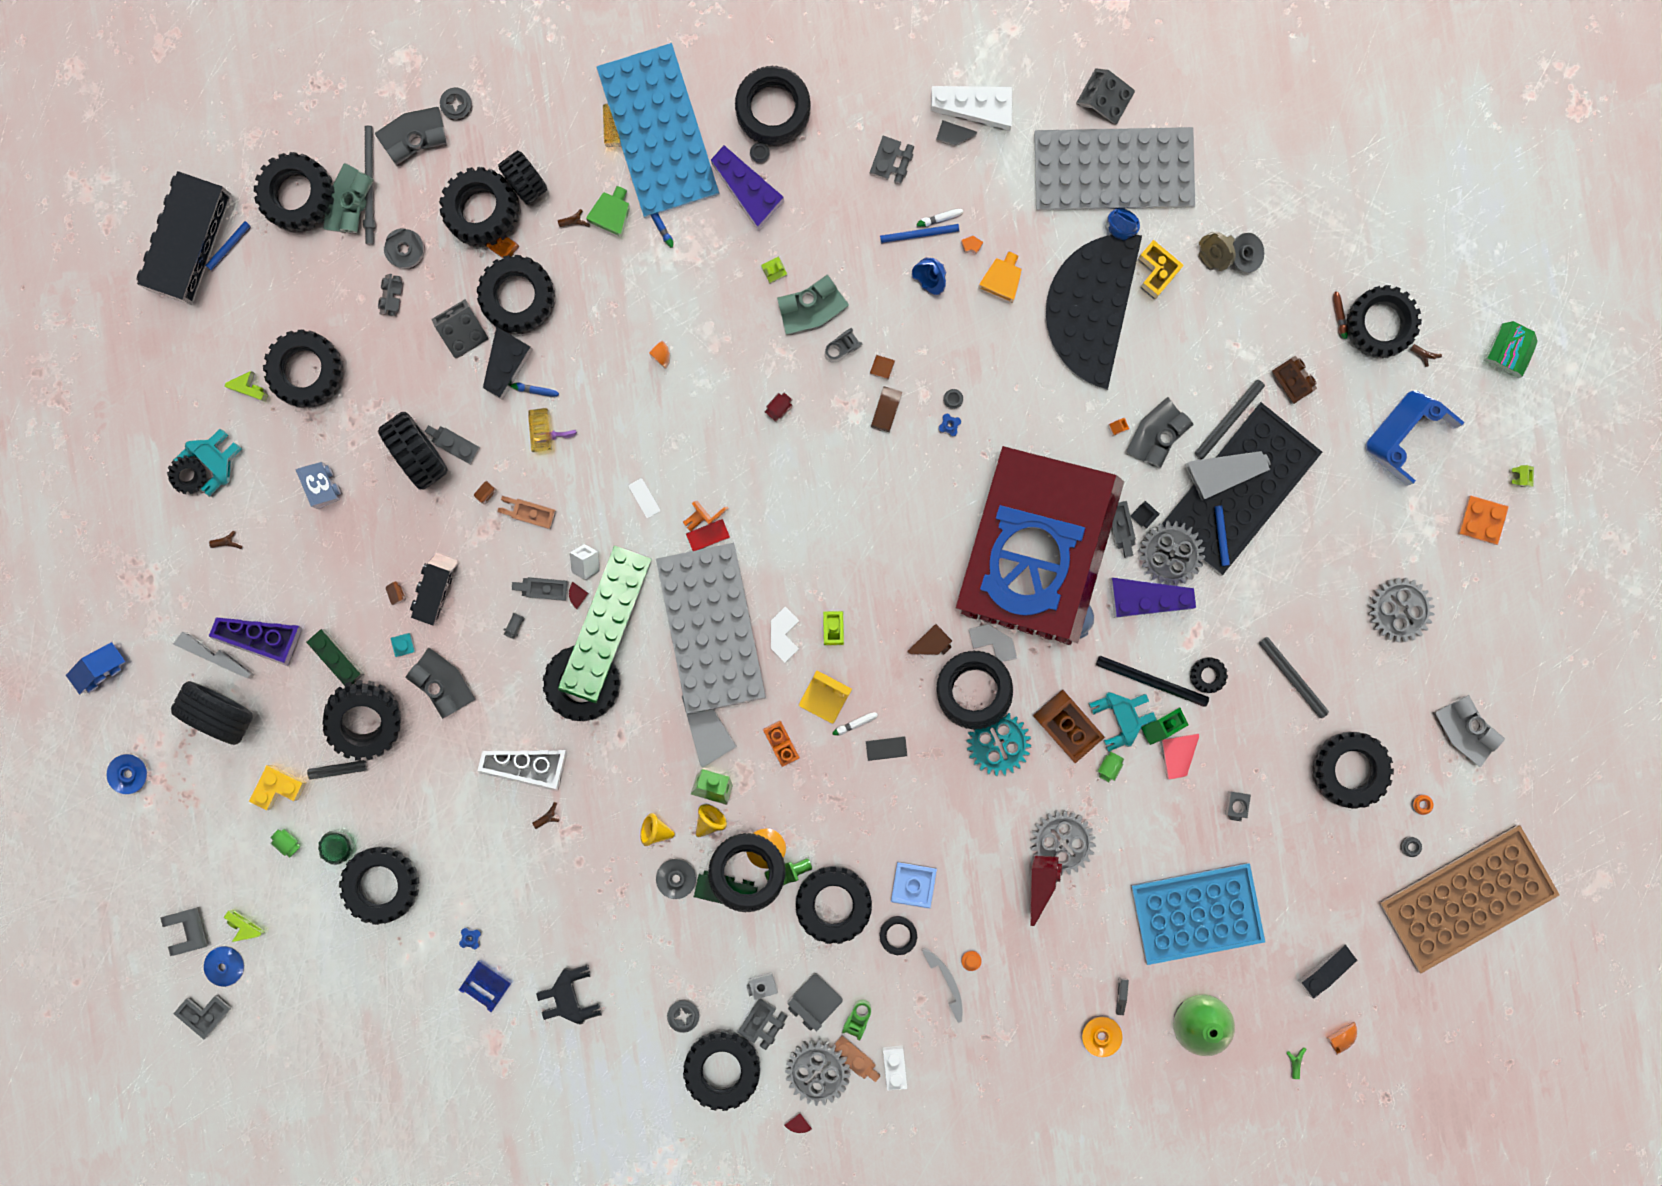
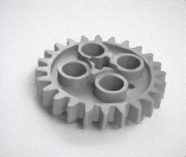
M1167 521L1166 527L1159 523V530L1152 527V534L1146 533L1145 535L1148 540H1142V544L1146 547L1140 548V552L1145 553L1140 556V559L1146 560L1142 567H1149L1146 574L1153 572V580L1159 577V583L1161 584L1164 580H1167V585L1174 581L1175 585L1178 586L1179 580L1185 584L1186 577L1192 580V572L1198 574L1199 570L1197 567L1203 566V563L1199 560L1205 558V555L1200 554L1205 550V547H1199L1203 540H1196L1199 533L1192 535V527L1186 530L1185 523L1178 527L1177 521H1175L1173 526ZM1162 537H1169L1172 543L1165 545L1162 542ZM1187 544L1191 550L1183 552L1180 549V545ZM1171 550L1175 551V555L1173 557L1169 556ZM1162 555L1165 561L1158 563L1154 556ZM1182 557H1187V558H1189V561H1186V560H1185L1184 558H1182ZM1180 562L1183 565V569H1174L1173 563Z
M1396 578L1395 584L1392 580H1388V586L1384 583L1381 584L1382 591L1379 589L1375 590L1378 596H1371L1375 604H1369V607L1374 608V611L1369 612V615L1375 616L1371 623L1377 622L1378 625L1375 627V630L1382 629L1381 636L1388 633V640L1395 636V642H1399L1401 637L1403 642H1407L1408 636L1411 640H1416L1415 634L1422 636L1421 629L1428 631V627L1425 624L1432 623L1428 618L1435 615L1433 612H1430V609L1434 608L1435 605H1429V601L1433 598L1426 597V594L1429 592L1428 590L1421 591L1423 584L1416 587V580H1412L1409 584L1408 578H1404L1402 583L1400 578ZM1402 590L1408 594L1405 602L1399 597ZM1391 595L1394 596V599L1397 602V604L1390 598ZM1386 602L1392 606L1390 613H1386L1383 609ZM1404 606V613L1399 614L1400 607ZM1413 607H1417L1420 610L1417 618L1411 613ZM1407 617L1412 620V625L1409 623ZM1398 618L1404 622L1402 629H1398L1395 625Z
M1064 810L1063 815L1056 811L1055 817L1048 813L1049 819L1041 818L1043 824H1036L1039 830L1032 831L1036 838L1030 839V841L1036 845L1032 846L1031 850L1037 851L1033 856L1057 857L1060 852L1067 853V859L1062 862L1059 861V864H1062V875L1064 870L1070 875L1071 869L1078 873L1077 866L1080 865L1085 868L1084 860L1087 862L1091 861L1088 854L1094 855L1090 847H1096V844L1090 840L1095 839V835H1089L1093 829L1092 827L1085 828L1088 825V821L1086 820L1081 823L1082 816L1079 815L1075 818L1073 811L1070 816H1068L1066 810ZM1062 824L1069 825L1067 833L1062 834L1059 832V827ZM1051 829H1054L1063 840H1066L1067 845L1075 853L1074 857L1063 845L1059 846L1060 842L1052 834ZM1047 837L1054 838V844L1050 847L1044 845V840ZM1075 839L1082 840L1080 848L1072 847V842Z
M810 1040L809 1046L803 1043L801 1045L802 1050L796 1047V1054L791 1053L790 1058L792 1060L787 1061L786 1065L789 1068L785 1070V1073L790 1074L787 1076L786 1081H792L789 1088L796 1089L794 1095L800 1093V1100L806 1097L807 1104L814 1100L815 1106L818 1105L820 1100L823 1105H826L827 1099L831 1103L834 1102V1096L839 1099L841 1096L840 1091L845 1092L846 1087L844 1085H848L850 1082L846 1078L851 1075L850 1072L846 1071L850 1065L844 1064L847 1057H840L842 1050L836 1052V1045L829 1048V1041L822 1045L821 1040H818L816 1045L812 1040ZM814 1056H821L823 1062H816ZM831 1061V1064L825 1067L821 1074H817L810 1083L805 1084V1081L810 1079L815 1071H819L825 1063ZM805 1068L809 1074L802 1075L799 1069ZM833 1070L836 1072L837 1076L830 1077L827 1071ZM813 1083H819L822 1089L816 1090L813 1087Z

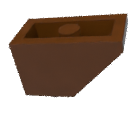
M935 624L907 653L909 655H939L940 653L944 655L952 647L950 645L952 640Z

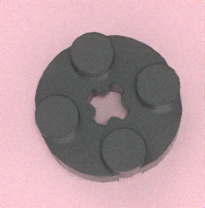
M405 228L396 229L386 238L384 254L387 260L397 268H412L424 256V243L416 232ZM401 244L409 245L407 253L399 252Z

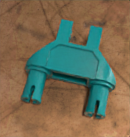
M221 429L208 440L187 441L184 446L185 449L177 456L181 457V459L184 458V455H187L188 458L190 456L198 457L213 472V477L201 487L202 491H205V494L209 497L221 485L229 483L231 461L242 450L238 444L233 442L222 452L218 446L229 435Z
M1108 692L1104 698L1089 703L1090 708L1098 706L1091 710L1093 715L1110 708L1121 730L1119 735L1104 740L1105 745L1113 743L1106 747L1108 752L1124 745L1125 747L1132 746L1142 725L1157 720L1154 712L1138 717L1134 708L1149 702L1147 694L1130 700Z

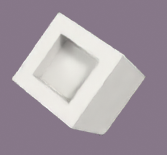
M584 544L570 552L572 573L585 580L599 572L598 551Z

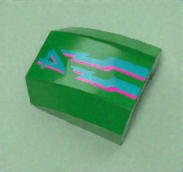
M1515 321L1502 323L1483 361L1493 364L1517 378L1523 377L1538 342L1535 332Z

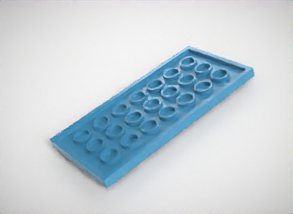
M672 43L596 66L644 218L655 213L665 212L719 195L720 193Z

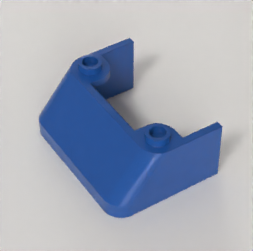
M1419 391L1407 393L1365 444L1367 453L1406 486L1414 484L1416 480L1401 468L1406 462L1407 454L1399 444L1423 415L1431 421H1438L1443 418L1454 428H1458L1465 423L1441 402Z

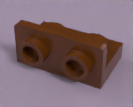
M1296 356L1272 370L1293 404L1317 389L1315 378L1311 374L1308 375L1304 369L1306 366L1303 360Z

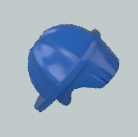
M1114 209L1107 217L1109 232L1115 238L1126 240L1139 232V219L1127 209Z
M930 257L920 260L912 269V277L920 282L923 289H926L933 295H939L944 292L946 287L945 276L947 273L944 264Z

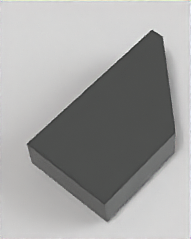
M942 120L936 140L956 146L967 139L975 137L977 131Z
M1120 978L1118 981L1117 1015H1124L1129 984L1127 978Z

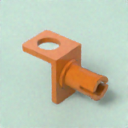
M694 501L692 505L696 508V511L684 520L683 523L685 526L690 524L687 528L692 531L703 520L708 524L713 523L729 508L727 506L722 508L711 518L698 501Z

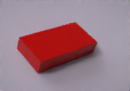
M723 519L686 533L692 551L706 548L730 538Z

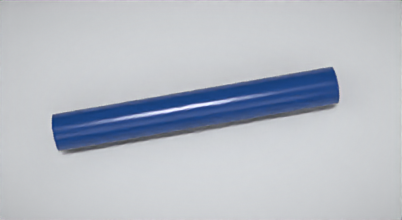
M244 221L205 266L212 271L251 226Z
M1215 506L1222 566H1227L1230 563L1223 506Z

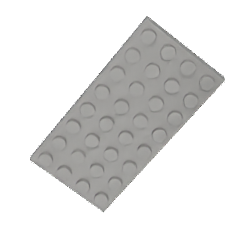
M1193 127L1034 131L1036 210L1195 207Z
M734 543L657 558L656 562L687 715L765 699L766 696Z

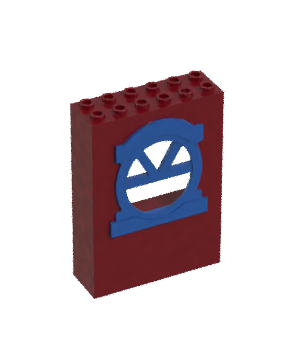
M1002 446L956 609L961 610V615H965L968 618L977 620L979 616L980 620L996 625V622H998V625L1015 630V627H1017V630L1026 634L1033 635L1036 632V635L1041 636V638L1052 640L1055 637L1056 641L1070 646L1072 642L1078 644L1125 481L1115 474ZM1030 527L1043 529L1050 533L1058 544L1060 565L1005 551L1002 548L1006 541L1019 530ZM1000 558L1019 563L1005 578H1002L1000 574ZM1029 566L1035 594L1022 595L1012 591L1008 586ZM1038 568L1057 573L1053 582L1046 589L1042 588Z

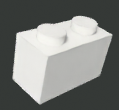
M903 1045L883 1047L887 1091L907 1089Z

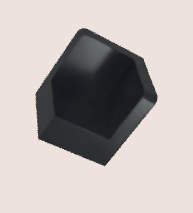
M1144 501L1130 516L1134 522L1145 530L1160 513L1147 501Z

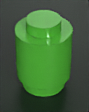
M1113 752L1106 755L1097 771L1100 773L1099 778L1108 783L1111 780L1115 781L1124 765V758Z
M278 829L270 837L273 840L270 844L281 854L287 855L289 858L301 847L298 844V840L285 829L282 831Z

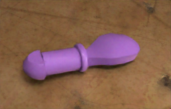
M553 430L552 432L537 434L535 440L537 442L556 440L558 436L571 438L577 432L576 430L567 432H555Z

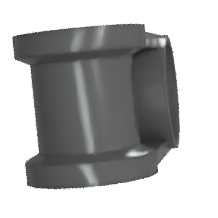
M852 328L843 332L826 346L825 358L829 362H837L863 345L852 333ZM830 348H837L839 355L832 357L829 355L828 350Z

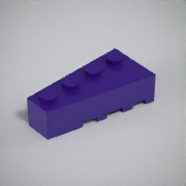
M725 145L711 159V163L742 206L754 226L759 230L784 202V197Z
M1110 578L1114 618L1196 608L1194 588Z
M216 617L209 637L215 641L288 666L302 628L298 625Z

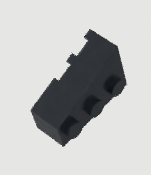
M497 326L483 389L503 400L533 349Z
M437 553L428 563H424L421 570L423 579L422 582H418L415 591L418 593L417 599L412 601L410 611H413L411 618L434 626L441 614L449 584L451 585L453 580L451 578L453 569L458 566V560Z

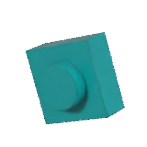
M411 633L390 638L395 657L416 652Z

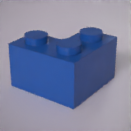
M111 642L82 657L66 674V677L79 695L85 691L90 693L98 688L97 684L104 681L107 675L110 674L112 677L121 671L120 667L126 661Z

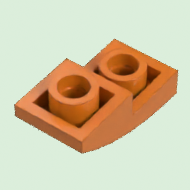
M781 720L763 729L782 767L800 758Z

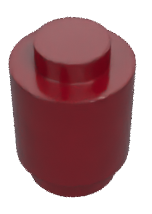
M778 392L766 406L767 409L764 412L777 422L778 419H782L792 408L791 402L793 399L785 392L782 395Z

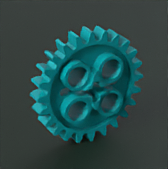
M1010 713L996 724L991 725V727L968 732L972 739H968L966 742L972 746L968 747L967 751L973 752L969 758H976L974 765L981 764L980 771L987 768L988 775H990L992 770L995 771L996 777L999 771H1002L1004 776H1006V770L1013 774V767L1021 769L1019 762L1026 763L1023 756H1030L1026 749L1031 748V744L1026 742L1031 740V736H1025L1029 730H1022L1024 722L1017 724L1018 717L1016 716L1012 720L1010 719ZM1001 726H1006L1009 728V733L1001 735L998 733V729ZM991 728H994L999 741H1004L1002 747L1008 757L1007 760L1003 758L1000 748L994 746L996 741L990 731ZM982 735H989L991 741L988 744L981 743L980 738ZM1015 744L1018 750L1015 753H1009L1007 746ZM993 752L1000 755V759L996 762L989 760V755Z

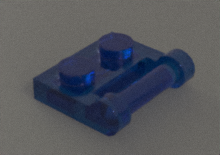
M479 960L459 988V991L463 994L464 992L486 1006L487 1010L492 1013L512 982ZM473 981L492 994L494 999L491 1001L469 986L470 983Z

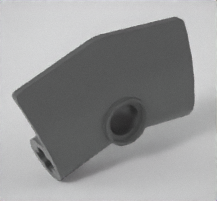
M439 107L404 113L375 132V136L395 165L415 152L447 144ZM415 137L421 139L418 145H412L411 140Z
M1167 397L1141 420L1127 449V453L1155 468L1161 469L1172 444L1194 424ZM1161 434H1168L1170 442L1164 443L1161 440Z
M427 648L418 663L412 667L405 677L430 697L442 719L475 700L459 670L431 648ZM436 683L439 685L440 691L438 694L430 692L431 684Z

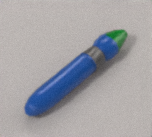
M652 214L651 218L662 235L663 241L670 248H673V238L668 233L659 214Z
M520 382L511 384V388L519 392L524 391L549 397H557L559 395L556 390L525 385Z

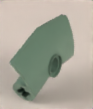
M346 163L343 164L333 184L335 193L331 197L334 198L333 205L329 204L328 208L331 210L329 215L325 213L323 229L357 233L360 212L366 206L365 197L374 181L372 177Z
M825 275L801 292L777 297L786 334L822 326L849 306L828 275ZM806 294H810L814 297L812 303L806 304L803 302V297Z

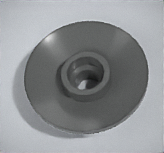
M1242 233L1237 236L1233 242L1236 253L1233 263L1242 272L1256 271L1264 260L1262 241L1253 233Z
M668 860L657 871V887L668 898H684L695 887V871L684 860ZM674 875H678L680 877L679 882L673 881Z

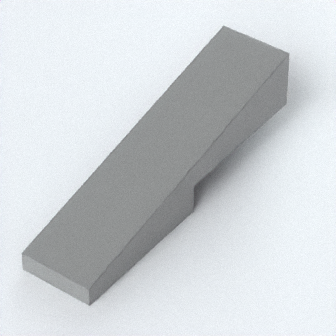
M182 632L173 643L175 646L245 678L251 679L254 676L252 672L224 650H218L214 654L188 632Z

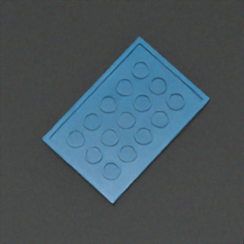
M1250 863L1131 886L1147 965L1265 943Z

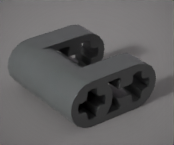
M198 908L160 917L162 927L183 923L187 941L168 946L170 956L207 947Z

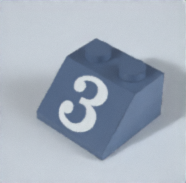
M319 462L295 469L311 507L320 509L340 500L338 495L341 492L338 485L332 482L331 476H333L329 465Z

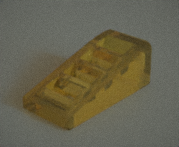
M604 104L605 146L621 147V141L608 104Z
M547 408L529 410L531 451L552 450L551 414ZM546 440L544 443H536V441Z

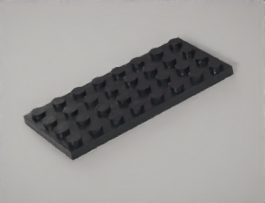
M1262 402L1257 405L1215 458L1262 451L1263 455L1266 454L1270 460V470L1205 500H1201L1193 484L1161 523L1164 527H1166L1167 521L1170 522L1171 526L1177 521L1178 527L1185 523L1186 530L1192 527V535L1199 533L1196 540H1203L1199 547H1205V550L1200 553L1205 555L1203 561L1220 575H1224L1323 453ZM1215 506H1223L1230 563L1227 566H1222Z

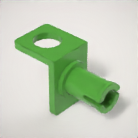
M808 858L792 864V862L785 863L786 873L783 886L798 881V875L812 870ZM769 870L764 872L767 882L769 880Z

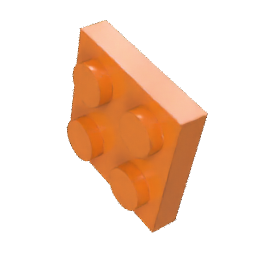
M1470 495L1458 534L1498 545L1509 506Z

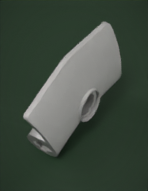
M1470 695L1436 712V716L1453 746L1479 767L1505 740L1501 734L1488 725L1480 716ZM1474 720H1477L1480 724V728L1477 731H1474L1471 727V723Z

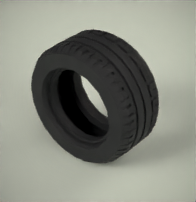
M772 65L758 68L745 77L737 89L735 110L739 125L746 135L754 139V141H758V143L774 146L788 143L801 134L809 121L811 101L806 84L795 72L781 66ZM768 86H778L786 89L792 95L795 102L792 116L786 122L779 125L761 123L754 117L751 111L753 97L759 90Z
M965 651L951 658L939 673L936 684L938 702L944 714L956 725L971 730L985 729L999 722L1008 712L1013 698L1012 678L1002 661L994 657V655L984 651ZM967 671H984L992 676L997 684L996 698L989 706L982 710L972 711L964 709L957 704L953 697L952 690L955 681Z
M191 681L182 685L174 700L175 703L171 706L172 715L180 721L231 745L241 742L250 725L249 723L253 719L252 712L241 704L212 689Z
M751 833L734 835L722 842L714 851L709 863V884L715 897L726 907H729V909L745 913L759 911L771 904L779 895L785 881V862L776 845L765 839V837ZM740 852H753L761 856L769 869V880L766 886L753 894H741L734 891L727 884L724 876V868L732 856Z

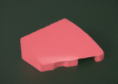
M1199 734L1162 740L1167 779L1188 775Z

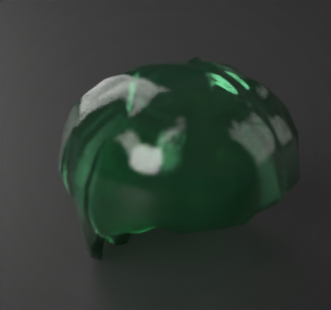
M329 831L321 837L318 843L320 858L331 865H339L346 862L353 852L352 840L348 834L342 831Z

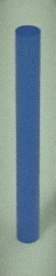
M959 224L880 235L881 243L960 232Z

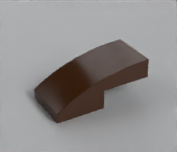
M883 386L871 427L890 433L901 399V391Z

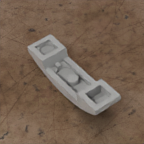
M923 948L922 952L930 968L939 966L955 1000L948 1004L957 1022H962L961 996L951 972L936 954L927 948Z

